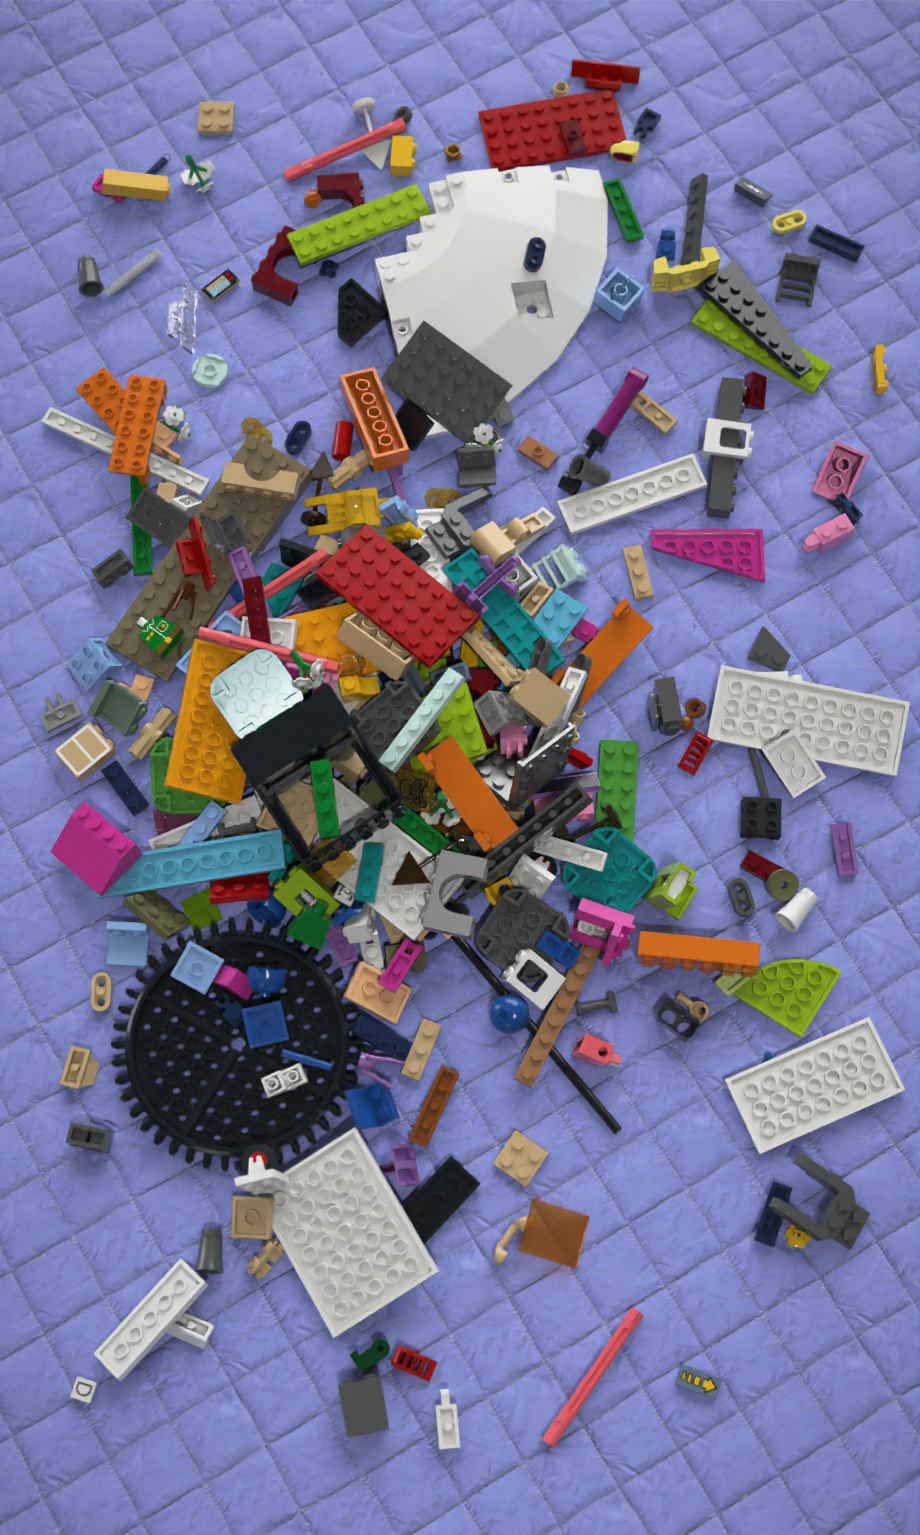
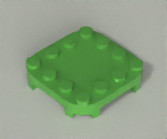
M161 738L150 751L151 796L159 812L167 815L201 814L211 800L222 808L226 807L227 802L164 787L174 738Z

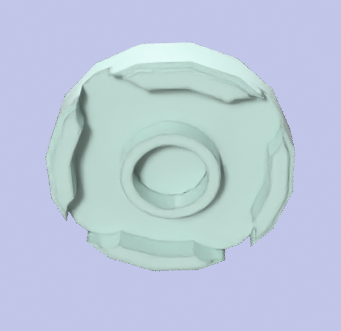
M206 354L195 361L192 374L199 386L213 389L226 381L228 378V367L222 357L216 354Z

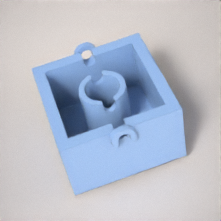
M617 267L596 290L592 302L621 323L641 300L645 287L635 281L633 275L628 276Z

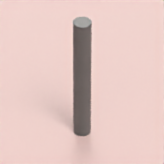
M748 748L761 797L770 798L755 748Z

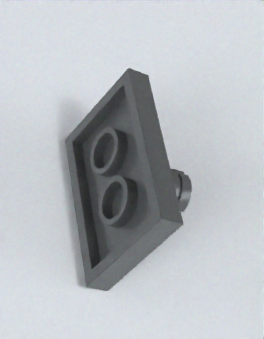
M144 487L125 517L170 549L192 520V517L148 487Z

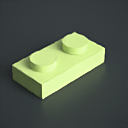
M739 973L723 975L715 981V986L729 999L739 987L753 977H743Z

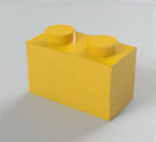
M392 135L391 176H412V169L416 167V159H413V154L417 153V144H414L413 136Z

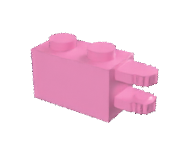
M843 514L813 529L812 534L804 540L803 550L809 553L817 549L821 553L851 538L855 528L847 515Z
M507 725L499 732L501 754H506V759H511L512 754H517L519 759H523L524 745H528L527 734H523V732H527L526 726Z

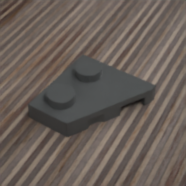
M762 626L748 656V660L776 672L784 671L790 654Z

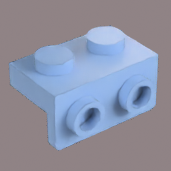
M398 495L378 505L380 512L393 525L409 521L414 524L415 528L419 526L417 521L419 516L415 509H411L407 501L402 500Z

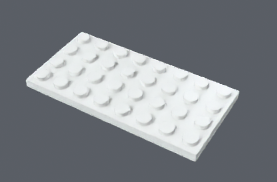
M870 1017L724 1080L759 1155L905 1091Z

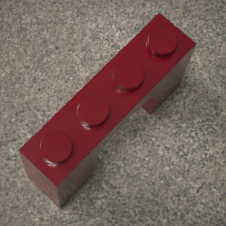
M359 172L317 175L318 193L321 195L322 200L342 199L348 201L354 208L365 204L364 194H361L360 191L364 190L363 179H359Z
M285 225L282 231L278 232L275 243L270 245L267 256L261 260L258 271L253 273L251 282L254 291L291 307L299 294L298 283L278 275L274 270L277 263L283 258L296 257L287 239V234L296 230Z
M469 670L472 681L467 682L471 694L483 696L487 691H498V687H501V679L493 670ZM479 718L487 749H494V743H497L498 734L490 736L481 718Z

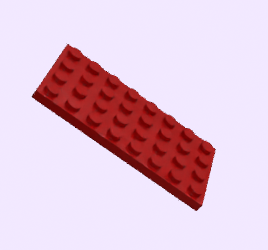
M612 89L478 111L491 169L498 168L499 172L515 169V167H531L610 153L611 146L621 143L624 140L627 141L615 93ZM577 120L586 146V152L569 156L560 130V123Z
M367 524L315 572V576L428 669L480 619V615Z

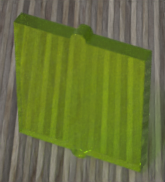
M206 889L198 894L193 893V896L180 901L187 919L191 922L192 930L209 928L211 924L223 919L217 904L210 905V889Z

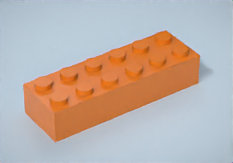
M375 367L340 375V391L373 471L376 472L409 463L408 445Z
M640 931L638 960L644 967L660 965L664 969L680 967L684 971L699 969L703 973L719 971L723 975H733L734 973L742 974L741 976L743 977L758 975L760 943Z

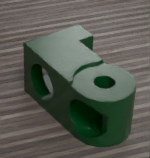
M378 1339L374 1341L371 1348L361 1355L356 1350L350 1354V1357L362 1374L387 1357L390 1352V1346L386 1340Z

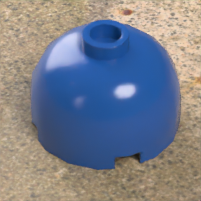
M270 890V899L247 902V905H249L247 910L251 916L261 924L264 920L271 925V928L278 927L286 915V907L273 896L272 890Z
M248 966L247 968L248 985L252 990L259 992L258 996L270 997L271 993L279 992L285 985L287 970L276 968L275 970L263 966Z
M516 994L500 996L492 1003L489 1017L491 1023L496 1030L505 1034L520 1032L527 1026L530 1020L529 1006L522 997Z

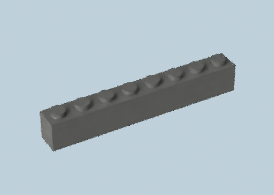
M722 377L717 419L743 423V419H740V413H744L745 403L742 402V397L746 395V386H743L744 379ZM721 429L720 446L737 449V446L741 444L742 435H738L739 430ZM713 455L707 516L729 519L730 512H734L735 501H732V495L735 496L737 485L733 484L738 476V468H735V462H739L738 458Z
M576 782L483 857L488 859L490 863L486 882L471 879L467 882L465 880L460 886L461 890L471 900L475 898L484 888L490 886L516 865L523 854L528 855L594 801L582 786Z

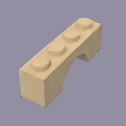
M225 462L221 483L228 492L235 493L240 491L246 495L258 494L265 498L277 497L283 501L297 499L300 477L296 472L280 470L270 480L257 481L248 476L244 464Z

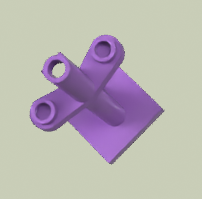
M481 555L478 558V563L489 577L473 591L462 580L452 593L477 612L481 619L489 609L481 599L497 585L510 597H515L518 594V586L514 582L510 583L504 579L521 564L518 556H511L499 568L495 569L492 565L491 557Z
M413 1144L392 1145L391 1150L394 1161L378 1164L383 1175L396 1174L398 1187L420 1185Z

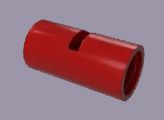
M342 420L336 422L332 458L336 461L342 462L351 453L354 424L349 421Z

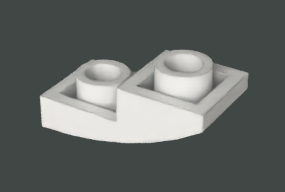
M339 883L333 898L351 907L355 894Z
M301 1063L261 1078L268 1098L308 1083Z

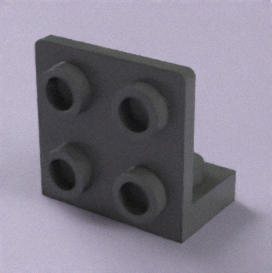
M494 445L457 448L460 488L496 485Z

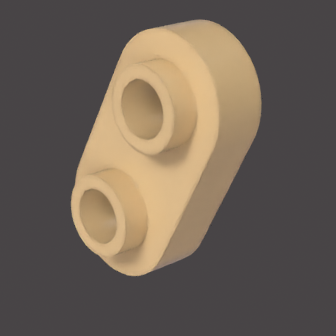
M104 972L95 974L91 980L90 1003L92 1008L99 1013L108 1011L112 1003V979ZM101 981H106L104 986H99ZM100 1000H105L103 1006L98 1005Z

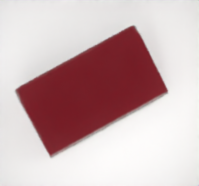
M754 371L744 377L746 395L743 397L742 402L745 403V409L764 410L767 377Z

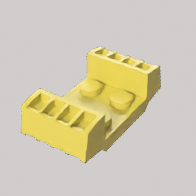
M715 247L702 248L699 262L694 261L683 266L677 265L670 269L666 257L654 260L651 276L652 292L665 291L673 293L698 287L701 282L718 272L721 258Z

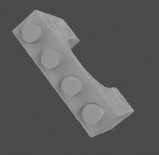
M441 850L440 855H437L435 860L437 869L436 873L432 874L430 885L432 890L426 897V905L428 906L426 912L422 914L421 924H423V928L427 931L472 940L476 924L475 918L448 911L443 906L442 893L448 883L458 878L486 882L490 863L488 859Z

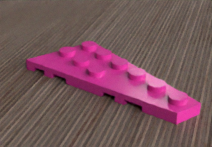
M763 529L651 530L652 550L765 583Z

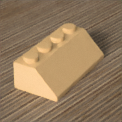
M359 611L354 612L343 621L336 635L344 645L352 648L358 655L370 661L373 666L381 669L388 677L396 681L403 677L417 660Z

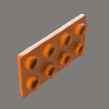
M103 367L76 387V390L116 435L126 391Z

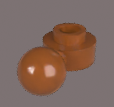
M693 698L687 703V716L682 717L680 729L683 731L691 730L694 726L693 719L700 718L705 714L706 704L703 701Z

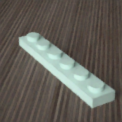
M449 667L379 759V762L396 773L466 679Z

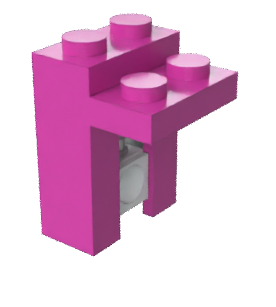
M582 898L568 939L605 951L601 964L609 966L611 959L616 960L617 956L621 957L623 949L628 950L631 939H628V935H633L636 925L632 923L635 916Z

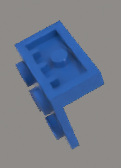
M379 1082L368 1088L353 1089L345 1092L353 1121L358 1130L382 1127L400 1118L390 1088Z

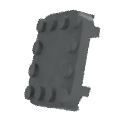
M390 680L386 682L384 690L358 712L354 709L350 714L352 716L351 719L378 760L424 701L406 681L392 682ZM438 718L400 768L426 748L441 732ZM381 764L386 772L390 774L394 773L386 766Z
M523 888L511 889L499 898L479 929L475 947L485 959L503 971L514 964L516 961L515 956L524 949H531L551 966L554 960L535 946L546 930L563 942H566L570 935L569 924L566 919L567 917L562 912L558 913L528 893V890ZM527 960L516 977L521 982L531 984L540 980L546 972L531 960Z

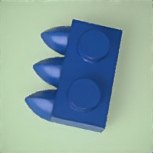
M353 901L351 907L341 903L334 912L331 922L335 927L359 914L366 903Z

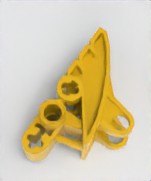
M377 487L304 499L305 508L326 506L328 524L308 527V536L340 533V530H345L346 527L367 524L379 528L381 527V519L386 517L380 512L378 505L392 497L378 499Z

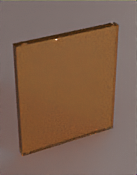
M532 1199L519 1251L576 1269L590 1216Z

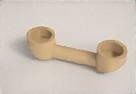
M581 708L571 714L568 719L575 726L574 739L571 745H577L580 735L577 729L582 725L585 717V711Z
M528 1215L523 1216L511 1224L496 1245L494 1253L495 1264L498 1266L502 1264L509 1254L504 1248L518 1229L524 1233L533 1220Z

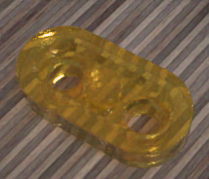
M248 417L242 421V431L247 437L251 434L260 440L266 438L267 440L263 442L268 445L272 444L273 436L271 431L256 418Z
M432 488L425 494V503L431 508H444L445 505L451 503V498L457 500L462 496L457 489ZM436 498L437 501L433 502L431 499Z

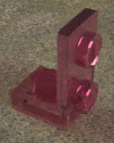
M161 810L153 811L155 827L159 835L196 820L195 814L163 815Z

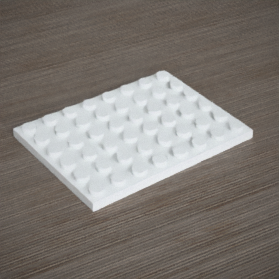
M355 1127L284 1172L289 1177V1184H285L283 1188L277 1190L265 1189L264 1193L254 1195L255 1197L274 1198L273 1230L333 1338L439 1272Z

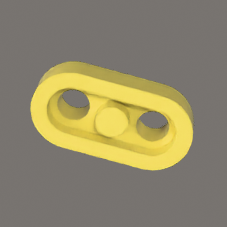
M794 210L779 215L773 220L772 230L776 234L783 235L801 229L806 223V214L803 211Z

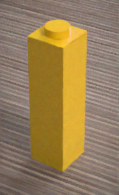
M104 169L102 194L166 201V196L170 195L171 184H168V176Z

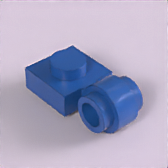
M672 227L661 228L660 239H664V241L659 240L657 259L666 257L667 261L675 260L676 242L671 240H675L676 229H672Z

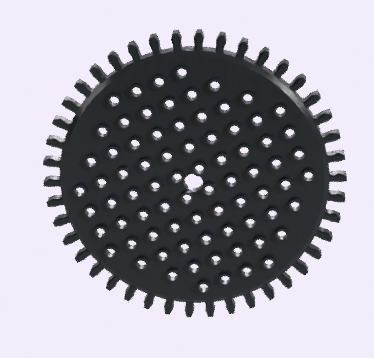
M229 921V935L219 936V929L214 923L211 924L213 938L204 941L200 931L194 929L193 935L197 941L196 944L224 959L222 965L238 969L246 976L248 966H263L276 970L273 965L279 962V968L287 970L286 982L282 988L287 989V993L282 995L279 991L271 993L270 997L259 996L260 1000L254 1002L253 997L259 994L257 991H253L248 1001L213 982L205 995L197 990H193L192 987L170 976L186 948L185 940L179 936L176 939L182 951L173 956L169 949L162 947V954L168 961L160 967L154 960L149 959L147 963L155 971L151 978L147 979L140 973L135 975L137 980L145 985L142 991L137 993L133 989H126L125 993L130 998L136 1000L133 1008L126 1006L118 1007L119 1012L130 1016L128 1025L121 1023L113 1025L116 1031L126 1032V1040L111 1042L113 1049H125V1058L112 1060L111 1063L113 1067L118 1068L127 1066L128 1074L119 1076L114 1080L117 1085H124L130 1082L133 1090L123 1094L120 1098L123 1102H129L134 1098H137L140 1105L129 1113L132 1119L137 1118L143 1112L150 1117L140 1128L143 1133L148 1132L154 1125L161 1129V1132L153 1141L157 1146L163 1143L164 1139L169 1136L175 1140L168 1152L171 1156L174 1157L178 1153L181 1145L189 1148L185 1158L187 1164H191L194 1161L195 1154L200 1152L205 1154L203 1168L209 1170L212 1158L216 1156L222 1157L221 1169L223 1172H228L230 1158H240L239 1167L243 1172L241 1167L243 1154L249 1147L255 1144H264L271 1147L276 1152L278 1163L282 1164L284 1163V1157L280 1151L281 1148L290 1145L292 1152L298 1156L301 1154L300 1147L296 1144L297 1139L304 1135L312 1145L317 1143L315 1136L309 1131L316 1124L326 1132L331 1130L328 1123L322 1120V1117L327 1111L340 1118L342 1116L340 1109L332 1104L336 1097L347 1101L345 1091L340 1090L343 1081L358 1084L359 1079L354 1075L346 1074L348 1065L358 1066L360 1059L358 1057H349L350 1048L364 1047V1041L359 1039L350 1040L349 1032L353 1030L356 1022L348 1023L347 1015L358 1012L359 1007L356 1004L343 1007L341 1000L344 999L343 996L347 988L337 992L334 987L336 983L344 978L343 973H336L331 978H328L324 973L333 964L331 958L326 959L318 966L313 959L319 954L320 950L313 947L308 955L300 952L304 945L303 942L296 940L293 947L286 944L288 935L285 928L281 931L279 939L275 940L269 938L272 932L269 923H266L264 926L263 935L258 936L253 935L254 925L252 921L247 922L246 934H236L234 921ZM263 953L264 956L263 958L258 959L257 954ZM236 960L237 963L236 965L231 966L230 961ZM292 972H297L295 978L290 977ZM312 981L314 982V986L308 987L307 983ZM167 991L172 992L170 997H165ZM212 993L216 994L213 1000L209 999V995ZM226 993L232 1004L237 1001L245 1009L281 1000L289 1040L250 1049L244 1022L235 1029L222 1016L225 1009H219L215 1001L217 1000L220 1004H224L226 999L222 994ZM303 998L304 1003L298 1004L297 1000ZM188 1001L189 1004L188 1006L183 1007L182 1002ZM156 1008H161L160 1014L154 1013ZM320 1008L321 1012L319 1014H315L314 1009ZM201 1010L205 1011V1015L203 1017H200L198 1015V1013ZM292 1015L294 1019L287 1021V1016ZM173 1018H178L176 1024L171 1023ZM221 1020L222 1025L216 1026L215 1022ZM146 1025L151 1026L149 1031H144ZM310 1025L311 1029L309 1031H305L304 1026ZM189 1028H195L194 1033H188ZM234 1030H239L237 1036L232 1035ZM324 1034L328 1036L326 1041L321 1040V1036ZM167 1035V1040L161 1041V1036ZM211 1037L212 1041L208 1044L205 1043V1039ZM240 1038L246 1042V1047L242 1053L232 1051L231 1044L235 1039ZM295 1042L301 1043L299 1048H294L293 1044ZM180 1044L184 1045V1049L182 1051L177 1050V1047ZM228 1047L229 1051L222 1053V1048ZM268 1049L273 1050L271 1056L266 1055ZM283 1049L310 1056L312 1052H317L318 1055L315 1059L335 1063L331 1072L301 1063L303 1069L307 1070L306 1077L308 1083L297 1087L295 1093H291L289 1090L270 1097L268 1100L262 1099L266 1091L261 1078L300 1063L289 1059L290 1064L285 1066L283 1061L287 1058L281 1057ZM152 1052L157 1053L155 1058H150ZM200 1054L201 1059L198 1061L194 1060L195 1055ZM240 1057L246 1058L244 1063H239ZM168 1062L174 1063L172 1068H167ZM213 1064L218 1065V1069L215 1071L211 1070ZM259 1066L263 1068L261 1073L256 1072V1068ZM189 1071L191 1073L190 1077L184 1078V1073ZM234 1074L235 1079L229 1080L228 1076ZM163 1079L162 1085L159 1086L156 1085V1081ZM319 1079L325 1080L323 1085H318L317 1081ZM203 1081H206L208 1083L207 1087L205 1088L201 1087V1083ZM252 1084V1089L246 1090L245 1086ZM175 1089H180L178 1095H173ZM220 1091H223L225 1093L224 1097L222 1098L218 1097V1093ZM309 1096L314 1097L312 1103L307 1102ZM191 1099H197L195 1105H190ZM237 1101L242 1102V1105L239 1108L235 1107V1103ZM281 1104L287 1105L285 1110L279 1109ZM165 1106L169 1107V1111L167 1113H163L162 1111L163 1107ZM208 1109H214L213 1115L207 1114ZM254 1111L259 1112V1116L256 1118L252 1117ZM301 1113L304 1115V1118L302 1120H297L296 1117L298 1114ZM181 1116L186 1117V1121L184 1123H180L179 1121ZM225 1119H231V1124L225 1125ZM271 1121L276 1122V1126L274 1128L269 1127V1123ZM198 1126H203L201 1133L196 1131ZM244 1128L248 1129L247 1135L241 1134ZM220 1136L221 1138L220 1142L214 1143L213 1141L214 1137Z

